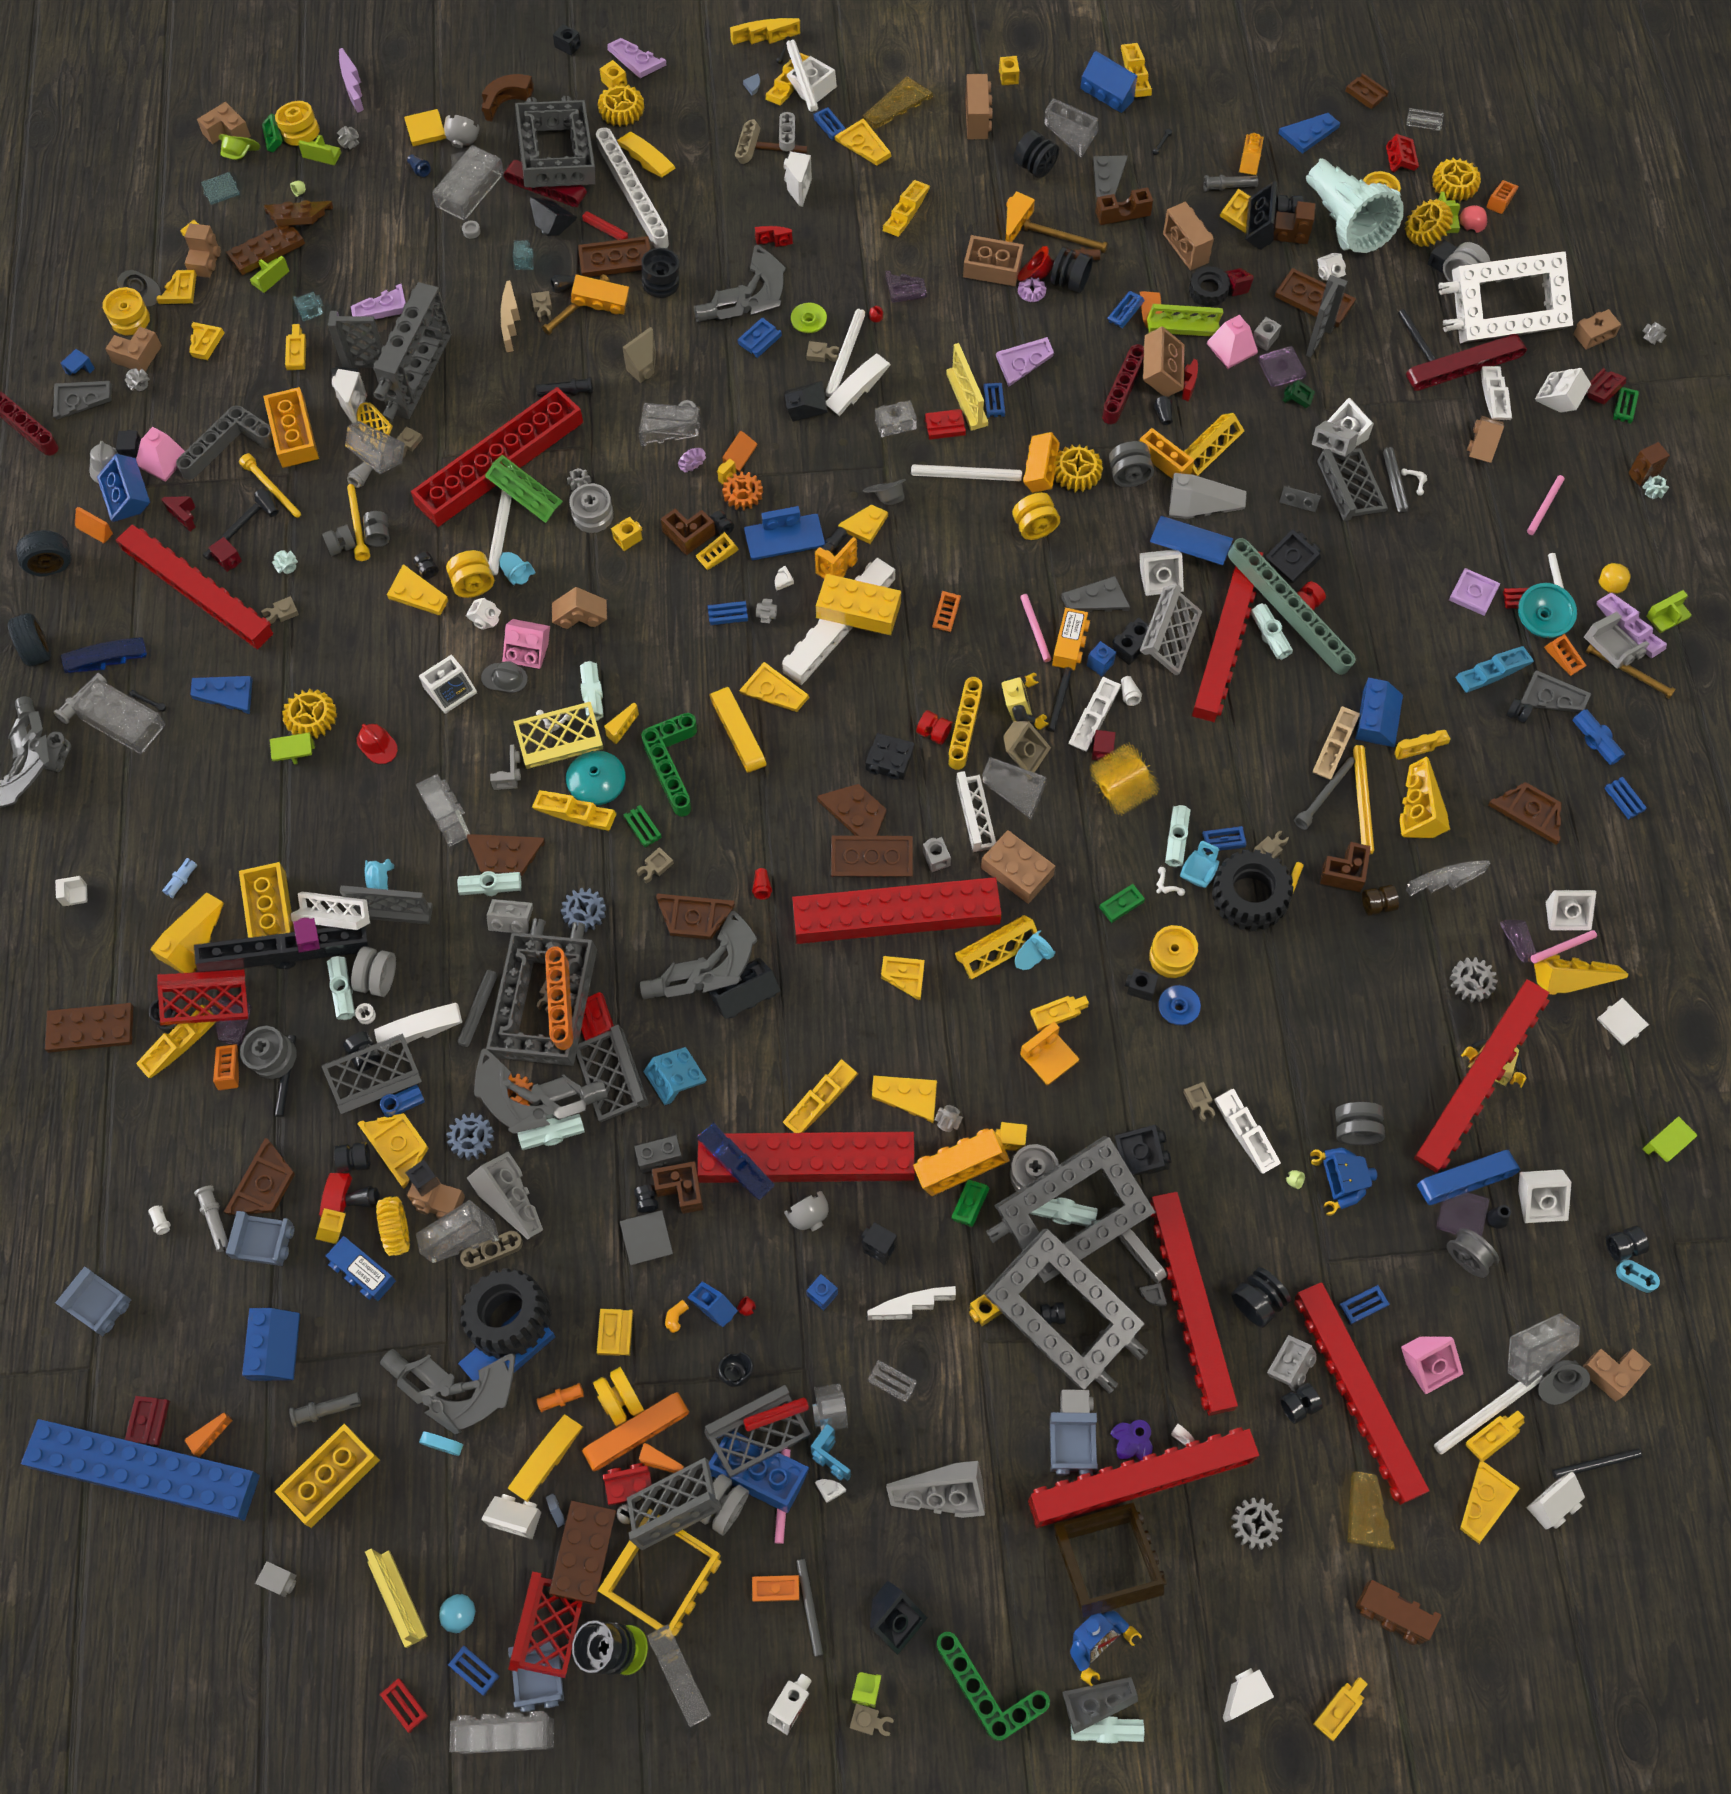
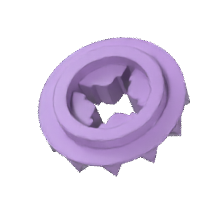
M1030 277V279L1019 282L1018 294L1025 301L1036 302L1045 296L1046 287L1039 278L1033 279ZM1030 286H1033L1034 288L1033 293L1030 289Z
M702 448L688 450L678 462L679 468L684 472L693 471V469L703 464V461L706 459V453Z

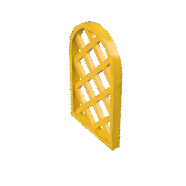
M363 402L357 409L358 424L380 450H384L393 426L373 404ZM364 405H367V411H364ZM371 412H374L375 419H372ZM365 413H368L369 420H366ZM378 420H381L382 427H379ZM373 421L376 422L377 428H373ZM368 422H370V427H371V429H369V430H368V427H367V423H368ZM381 429H383L384 436L382 437L380 434ZM376 430H377V433H378V437H377V438H375V433H374V431H376Z

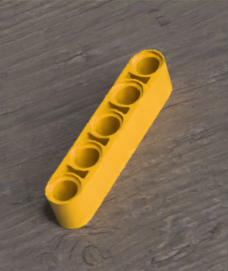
M970 677L965 682L949 749V765L955 770L962 769L966 765L982 694V682L976 677ZM954 756H960L962 758L956 759L954 758Z
M725 687L711 693L712 704L747 773L765 767L766 761L730 688Z

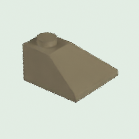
M651 327L623 346L626 370L640 383L645 379H649L655 371L656 347Z
M1014 721L1003 736L1006 752L1023 772L1031 778L1051 747L1029 721Z

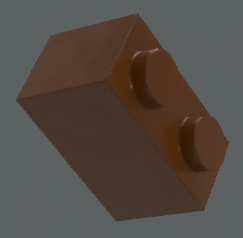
M1657 442L1639 452L1628 473L1641 486L1647 482L1649 476L1653 478L1660 474L1670 455Z

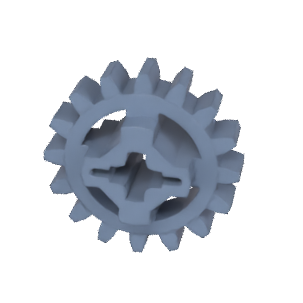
M580 888V893L573 890L572 897L566 896L568 902H562L564 909H561V913L564 916V922H568L569 928H572L573 922H577V926L580 922L586 925L584 931L587 932L588 927L594 930V924H602L600 918L606 917L605 912H603L606 911V905L604 904L603 897L599 898L598 892L592 894L590 888L587 892Z
M471 1113L470 1118H467L463 1114V1120L460 1121L456 1118L455 1122L457 1124L449 1126L452 1132L447 1133V1137L450 1138L447 1143L449 1147L452 1146L451 1151L453 1154L457 1153L460 1159L464 1155L467 1160H470L472 1155L479 1159V1153L486 1155L484 1149L492 1148L489 1141H494V1136L491 1135L494 1130L492 1127H489L490 1123L488 1120L483 1121L482 1115L476 1118L474 1113ZM471 1134L474 1137L470 1139L467 1136Z

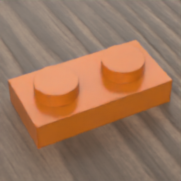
M799 1575L752 1577V1601H799Z

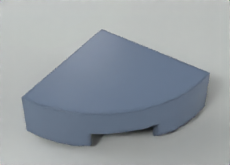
M758 73L743 80V85L752 96L758 92L760 86Z
M551 1494L546 1497L547 1503L557 1527H560L566 1521L559 1508L556 1496Z

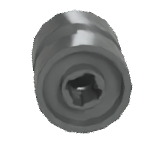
M381 511L366 513L363 516L365 543L372 547H381L389 543L387 515Z
M347 524L338 527L336 532L330 530L322 533L331 557L340 554L342 549L348 551L356 547ZM343 537L344 541L339 543L337 538Z

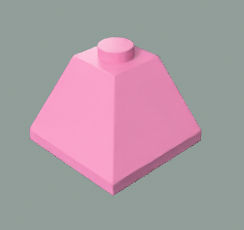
M1240 315L1226 321L1207 341V345L1227 369L1258 353L1251 328Z
M152 427L140 441L136 461L140 469L166 482L178 468L176 461L185 451L167 434Z
M1418 1337L1401 1347L1406 1365L1425 1394L1463 1374L1452 1337Z

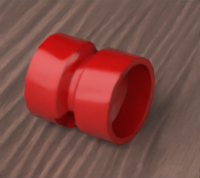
M1311 581L1307 582L1297 592L1313 611L1326 599L1324 590L1317 583Z
M927 710L917 725L916 733L926 738L930 736L932 741L942 745L947 739L953 723L943 717L938 719L937 714Z

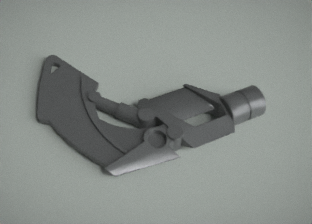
M755 245L750 270L755 272L752 281L749 282L747 287L739 285L736 288L722 291L716 290L711 303L694 306L697 322L716 318L725 319L739 316L751 311V314L780 306L783 290V273L786 268L768 251L759 245ZM759 279H761L764 283L762 289L752 296ZM737 302L735 307L722 310L717 309L718 306Z
M23 696L15 701L18 718L12 727L8 739L11 741L14 753L12 757L16 760L9 774L4 777V780H0V808L15 804L18 798L29 788L43 768L47 767L49 763L46 735L41 737L43 728L39 711H35L33 700L30 697ZM30 723L32 729L27 734L26 727ZM24 765L22 771L19 774H17L19 769H21Z
M731 911L717 937L721 943L715 953H712L708 960L701 957L698 960L678 964L674 962L661 978L641 981L640 989L643 999L661 996L668 998L690 994L696 989L707 992L737 984L741 981L740 976L749 961L752 947L757 942L755 934L739 914ZM725 951H728L727 958L718 967L712 970L714 965L719 961L720 956ZM688 979L686 984L668 987L672 981Z
M487 1049L481 1050L476 1070L474 1095L477 1098H481L490 1112L508 1126V1131L513 1134L550 1125L546 1120L547 1118L556 1117L562 1119L585 1111L586 1105L608 1098L602 1080L581 1087L565 1075L541 1085L537 1083L533 1085L532 1091H529L508 1079L511 1071ZM484 1056H487L489 1059L483 1063ZM507 1089L528 1100L532 1105H538L539 1103H542V1105L528 1106L517 1103L508 1097ZM575 1094L581 1099L563 1107L555 1103V1101Z
M391 1349L380 1361V1365L397 1379V1386L417 1404L423 1402L424 1405L430 1408L424 1412L453 1434H458L462 1432L461 1429L483 1420L497 1408L506 1407L513 1380L515 1355L513 1353L508 1354L480 1369L478 1380L454 1384V1376L451 1373L448 1374L430 1358L431 1355L410 1363L395 1349ZM507 1360L510 1361V1363H509V1369H508V1367H507V1365H506V1363H505V1361H507ZM411 1371L429 1389L424 1391L418 1389L406 1378L407 1374ZM476 1388L472 1398L464 1401H452L439 1395L441 1393L442 1396H449Z

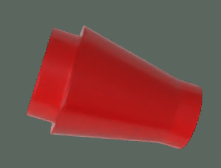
M759 868L755 871L752 888L754 897L760 900L769 898L772 893L767 870L764 868Z

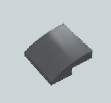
M662 1210L620 1221L630 1265L673 1254Z

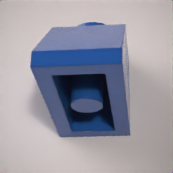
M703 1281L687 1297L721 1327L730 1322L738 1311L722 1293Z

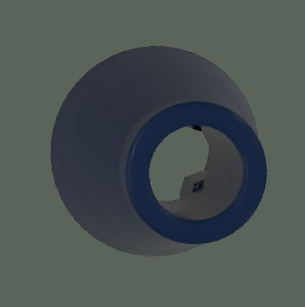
M414 154L408 156L407 162L411 165L417 176L426 177L430 173L431 167L428 161Z

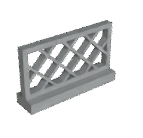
M1178 584L1163 588L1140 649L1144 655L1151 654L1174 675H1179L1202 614V611L1181 593L1182 588ZM1177 600L1180 601L1182 609H1178ZM1188 609L1194 613L1192 620L1190 619ZM1180 611H1183L1185 619L1183 623L1181 622ZM1172 614H1174V618H1175V622H1176L1175 625H1172V622H1171V616H1172ZM1184 624H1186L1187 626V636H1185L1182 626ZM1177 626L1180 638L1175 637L1173 627ZM1167 629L1170 637V640L1166 641L1165 637ZM1177 640H1180V641H1181V645H1182V650H1181V652H1179V648H1178V645H1177ZM1169 642L1172 644L1173 654L1169 652L1167 644ZM1161 645L1163 648L1164 656H1162L1158 652ZM1171 656H1175L1176 666L1172 664Z

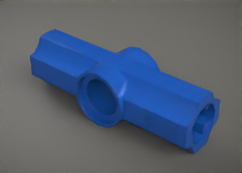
M1588 710L1581 711L1573 718L1572 721L1585 735L1587 745L1591 749H1597L1610 765L1617 763L1624 757L1625 753L1612 739L1611 730L1606 725H1600Z

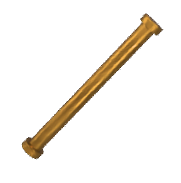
M1028 219L1024 225V230L1026 231L1029 229L1100 249L1102 253H1105L1108 242H1097L1031 223V220Z
M606 275L600 276V280L610 282ZM575 303L569 305L550 323L544 324L542 326L543 331L550 335L556 326L580 306Z
M1591 644L1589 645V647L1586 650V653H1592L1598 656L1599 658L1605 660L1606 662L1610 663L1597 649H1595ZM1630 665L1619 667L1622 671L1667 695L1666 698L1670 699L1675 691V688L1667 687Z

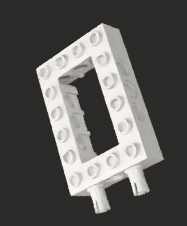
M1566 252L1459 266L1452 270L1453 282L1439 283V289L1446 288L1439 290L1440 295L1455 294L1457 319L1443 320V326L1450 325L1443 327L1444 332L1458 330L1460 343L1502 338L1513 334L1523 335L1558 330L1573 326ZM1543 274L1544 283H1542V287L1545 290L1546 301L1544 305H1546V311L1483 319L1480 285L1490 281L1501 282L1511 278L1517 280L1525 276L1536 277Z

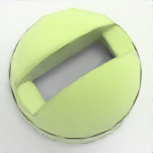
M294 181L290 184L295 196L302 195L306 190L305 184L302 181Z
M1292 1170L1288 1173L1290 1176L1286 1177V1181L1291 1187L1300 1189L1304 1183L1305 1174Z

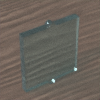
M230 172L201 182L204 195L207 196L211 205L240 195L236 187L237 183L233 180Z

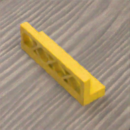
M1234 413L1222 414L1183 451L1194 460L1201 458L1198 469L1193 465V475L1198 476L1244 432ZM1233 424L1237 431L1234 434H1229L1230 426ZM1220 435L1224 436L1222 446L1218 445V437ZM1208 447H1212V455L1210 457H1206V449Z
M1023 915L955 953L957 960L964 965L969 978L973 979L1015 956L1022 947L1020 944L1026 942L1022 940L1024 933L1030 929L1032 934L1037 932L1033 919ZM1010 940L1016 941L1013 950H1005L1007 942ZM992 950L999 951L995 960H987ZM976 959L980 960L979 969L972 971L969 963Z

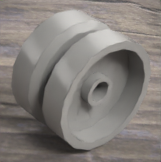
M1465 242L1459 245L1454 253L1446 259L1443 264V272L1449 282H1453V269L1459 266L1491 261L1489 255L1482 247L1472 242Z
M591 483L581 485L572 492L570 496V509L573 521L580 530L588 533H597L605 530L613 520V507L607 489L601 485Z
M369 947L361 948L352 969V989L362 993H367L370 990L372 995L386 996L395 975V954L383 950L378 953L376 949Z
M1038 1144L1027 1145L1019 1149L1013 1158L1010 1170L1011 1184L1014 1189L1018 1191L1059 1165L1055 1154L1047 1147Z
M720 1474L713 1482L716 1499L720 1501L722 1510L700 1520V1522L706 1525L713 1520L712 1529L723 1536L739 1516L748 1498L749 1490L741 1485H737L731 1490L732 1480Z

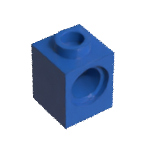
M1100 641L1089 653L1087 667L1103 676L1114 664L1116 651Z
M820 1274L806 1290L807 1297L824 1311L838 1295V1288Z

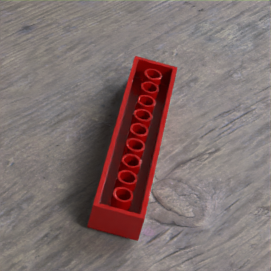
M556 387L414 488L411 494L415 505L437 527L441 526L496 486L485 477L495 460L503 455L521 468L583 423L581 409Z
M996 877L792 897L797 944L999 925L1001 921Z
M914 1132L698 1134L699 1183L914 1181Z
M1242 1427L1229 1431L1230 1434L1224 1437L1221 1434H1216L1208 1437V1440L1204 1443L1196 1440L1187 1443V1447L1178 1450V1447L1167 1449L1161 1456H1156V1453L1149 1454L1137 1463L1134 1460H1129L1121 1463V1467L1114 1470L1110 1466L1099 1470L1100 1473L1091 1476L1090 1473L1080 1475L1076 1481L1071 1483L1067 1479L1055 1483L1056 1486L1051 1489H1047L1046 1486L1034 1489V1493L1031 1494L1028 1503L1036 1529L1252 1464L1259 1457V1453L1250 1429L1243 1431Z

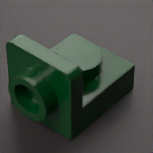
M1297 380L1285 388L1283 402L1287 403L1292 399L1304 408H1308L1311 405L1315 391Z

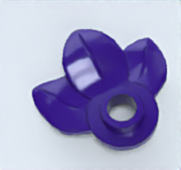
M1135 1420L1131 1424L1122 1422L1111 1431V1435L1119 1440L1116 1449L1119 1459H1128L1136 1455L1141 1461L1144 1456L1152 1453L1153 1446L1149 1440L1151 1428L1146 1421ZM1138 1427L1144 1429L1142 1436H1138L1135 1433Z

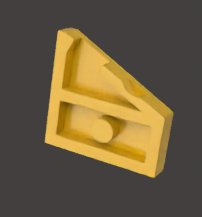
M177 270L172 279L165 285L166 290L162 296H157L158 304L193 303L197 276L195 270Z
M883 956L881 978L915 999L921 1000L925 960Z

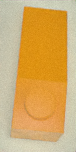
M1017 191L1013 197H1009L1006 203V207H1008L1006 223L1007 242H1013L1025 225L1026 220L1034 212L1035 199Z

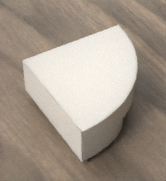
M786 566L779 569L775 577L776 591L794 584V580Z
M1179 1424L1176 1425L1171 1433V1436L1185 1446L1187 1443L1194 1441L1192 1435Z
M822 1479L815 1482L826 1503L846 1492V1489L840 1483L833 1480Z

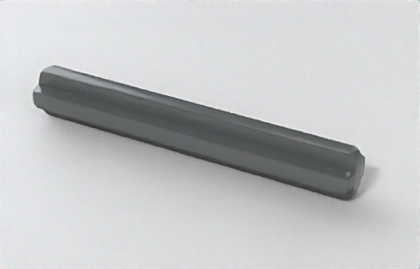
M1392 447L1385 448L1383 455L1397 510L1399 513L1406 512L1408 503L1395 452Z
M486 971L458 1039L459 1045L463 1047L470 1045L497 979V973L494 971Z

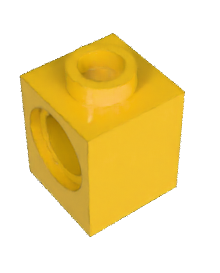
M1017 56L1000 57L999 73L1002 85L1019 84Z
M613 60L600 68L601 81L608 88L609 86L615 87V84L617 86H621V84L627 85L626 72Z
M631 517L626 518L611 528L613 539L623 551L642 540V527L637 521L634 522Z
M1001 1122V1127L996 1129V1134L1001 1138L1005 1150L1019 1151V1149L1025 1147L1027 1125Z
M324 1208L315 1239L337 1244L346 1213Z
M985 1295L970 1303L969 1314L975 1323L979 1322L981 1326L1002 1314ZM986 1304L990 1306L991 1311L989 1313H982L979 1307Z

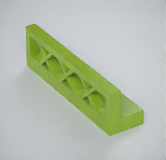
M1153 304L1147 317L1149 333L1164 327L1171 334L1213 336L1220 328L1219 321L1223 314V308ZM1156 311H1164L1161 314H1155ZM1198 313L1196 316H1190L1191 314ZM1211 314L1216 315L1215 317H1207Z

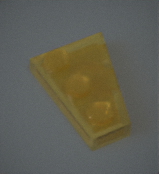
M1356 1471L1351 1474L1348 1543L1395 1550L1388 1530L1390 1528L1388 1519L1385 1518L1382 1506L1384 1503L1377 1475Z

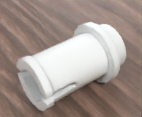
M158 1205L150 1208L148 1213L154 1224L153 1231L158 1235L169 1232L171 1224L166 1220L163 1207Z

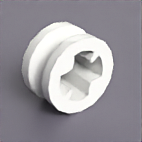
M360 1004L355 1010V1015L362 1024H370L376 1017L375 1010L370 1004ZM365 1010H368V1012L370 1013V1015H369V1016L365 1015L366 1017L363 1018V1016L361 1015V1013H362L363 1011H364V1013H365Z

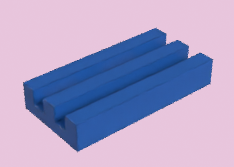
M828 107L814 114L815 121L832 141L835 140V135L846 129Z
M1129 291L1109 315V322H1114L1115 325H1119L1123 329L1143 304L1144 298Z
M1002 383L984 384L986 417L990 418V415L1005 417ZM988 388H991L993 410H990ZM995 388H998L999 393V410H997Z
M746 601L708 605L710 625L748 621Z
M1623 777L1613 781L1612 784L1606 785L1604 788L1628 820L1646 810V806ZM1614 788H1616V790H1617V791L1619 792V794L1622 796L1621 798H1620V796L1617 794V792L1614 790ZM1625 803L1629 805L1633 812L1630 811Z
M1242 826L1203 831L1202 833L1204 842L1213 844V846L1219 848V851L1246 847ZM1239 833L1238 836H1225L1221 838L1209 839V837ZM1205 848L1206 852H1212L1210 849Z
M1379 1285L1341 1303L1339 1307L1344 1311V1316L1348 1318V1323L1352 1325L1390 1304ZM1377 1292L1378 1296L1350 1310L1347 1306ZM1379 1300L1382 1301L1381 1304L1355 1317L1352 1316L1353 1313Z
M465 1646L460 1649L448 1664L483 1696L486 1695L489 1688L500 1677ZM464 1653L491 1675L490 1680L467 1662L462 1655ZM457 1661L461 1662L486 1685L482 1688L456 1665Z

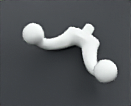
M1402 469V476L1407 474L1417 476L1420 482L1416 493L1420 496L1423 495L1424 490L1422 487L1427 481V475L1421 471Z
M542 710L536 712V715L544 714ZM565 714L564 718L558 722L563 724L566 720H571L572 717ZM543 719L545 728L549 729L552 723L548 719ZM555 724L551 732L558 730L560 726Z
M1160 867L1158 873L1161 875L1157 882L1159 888L1156 892L1159 894L1163 891L1166 894L1170 891H1177L1179 896H1183L1185 894L1183 888L1175 886L1164 887L1166 869Z

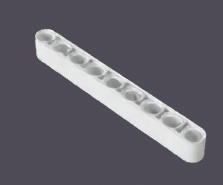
M608 128L598 129L596 132L598 149L654 248H667L669 246L667 229L615 137Z

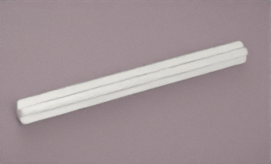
M788 40L786 43L808 109L811 112L817 111L818 104L795 40Z
M857 309L855 311L826 389L827 397H830L839 387L865 317L864 310Z
M913 464L911 467V474L913 476L1021 481L1022 479L1021 470Z
M503 490L501 491L488 561L493 575L498 574L499 559L502 554L512 497Z
M1538 1370L1533 1371L1435 1443L1434 1448L1439 1454L1448 1451L1544 1379L1542 1374Z

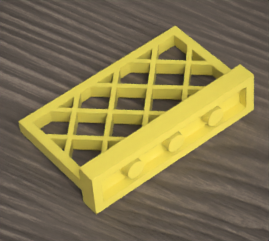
M954 344L953 368L946 370L947 377L970 430L988 426V419L983 410L984 399L960 344Z
M591 702L514 721L526 769L603 749ZM588 708L590 715L586 721L576 716L579 710ZM566 713L572 717L567 726L557 721L561 714ZM542 719L552 721L548 731L538 726ZM574 719L584 724L579 733L569 728ZM529 724L533 729L526 736L520 732L519 725ZM555 724L565 729L560 738L550 733ZM586 726L594 729L596 736L586 738L581 734ZM536 729L545 733L541 743L531 738ZM567 731L577 735L574 742L567 743L562 740ZM548 736L557 740L553 748L543 745ZM528 741L538 745L534 753L526 754L525 746Z
M372 1548L367 1550L365 1553L369 1560L368 1565L404 1647L408 1648L428 1637L391 1552L388 1550L380 1554Z

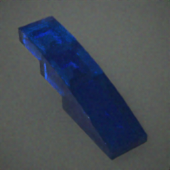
M143 637L80 648L61 654L64 673L105 670V665L125 664L126 659L145 658L147 652Z
M714 1122L697 1137L707 1150L756 1199L760 1200L775 1186L746 1153L744 1154L730 1138H727Z

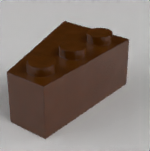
M1374 1580L1367 1582L1356 1604V1608L1361 1610L1360 1614L1369 1620H1373V1618L1382 1623L1381 1627L1392 1633L1395 1631L1403 1635L1402 1639L1414 1646L1430 1641L1441 1617V1614L1434 1612L1433 1615L1420 1608L1421 1604L1413 1601L1411 1603L1400 1597V1593Z

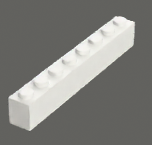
M876 558L866 566L864 573L861 576L858 575L855 580L888 588L895 580V569L879 558ZM819 619L815 628H811L806 638L802 642L799 641L794 651L784 658L782 662L783 673L802 685L853 626Z

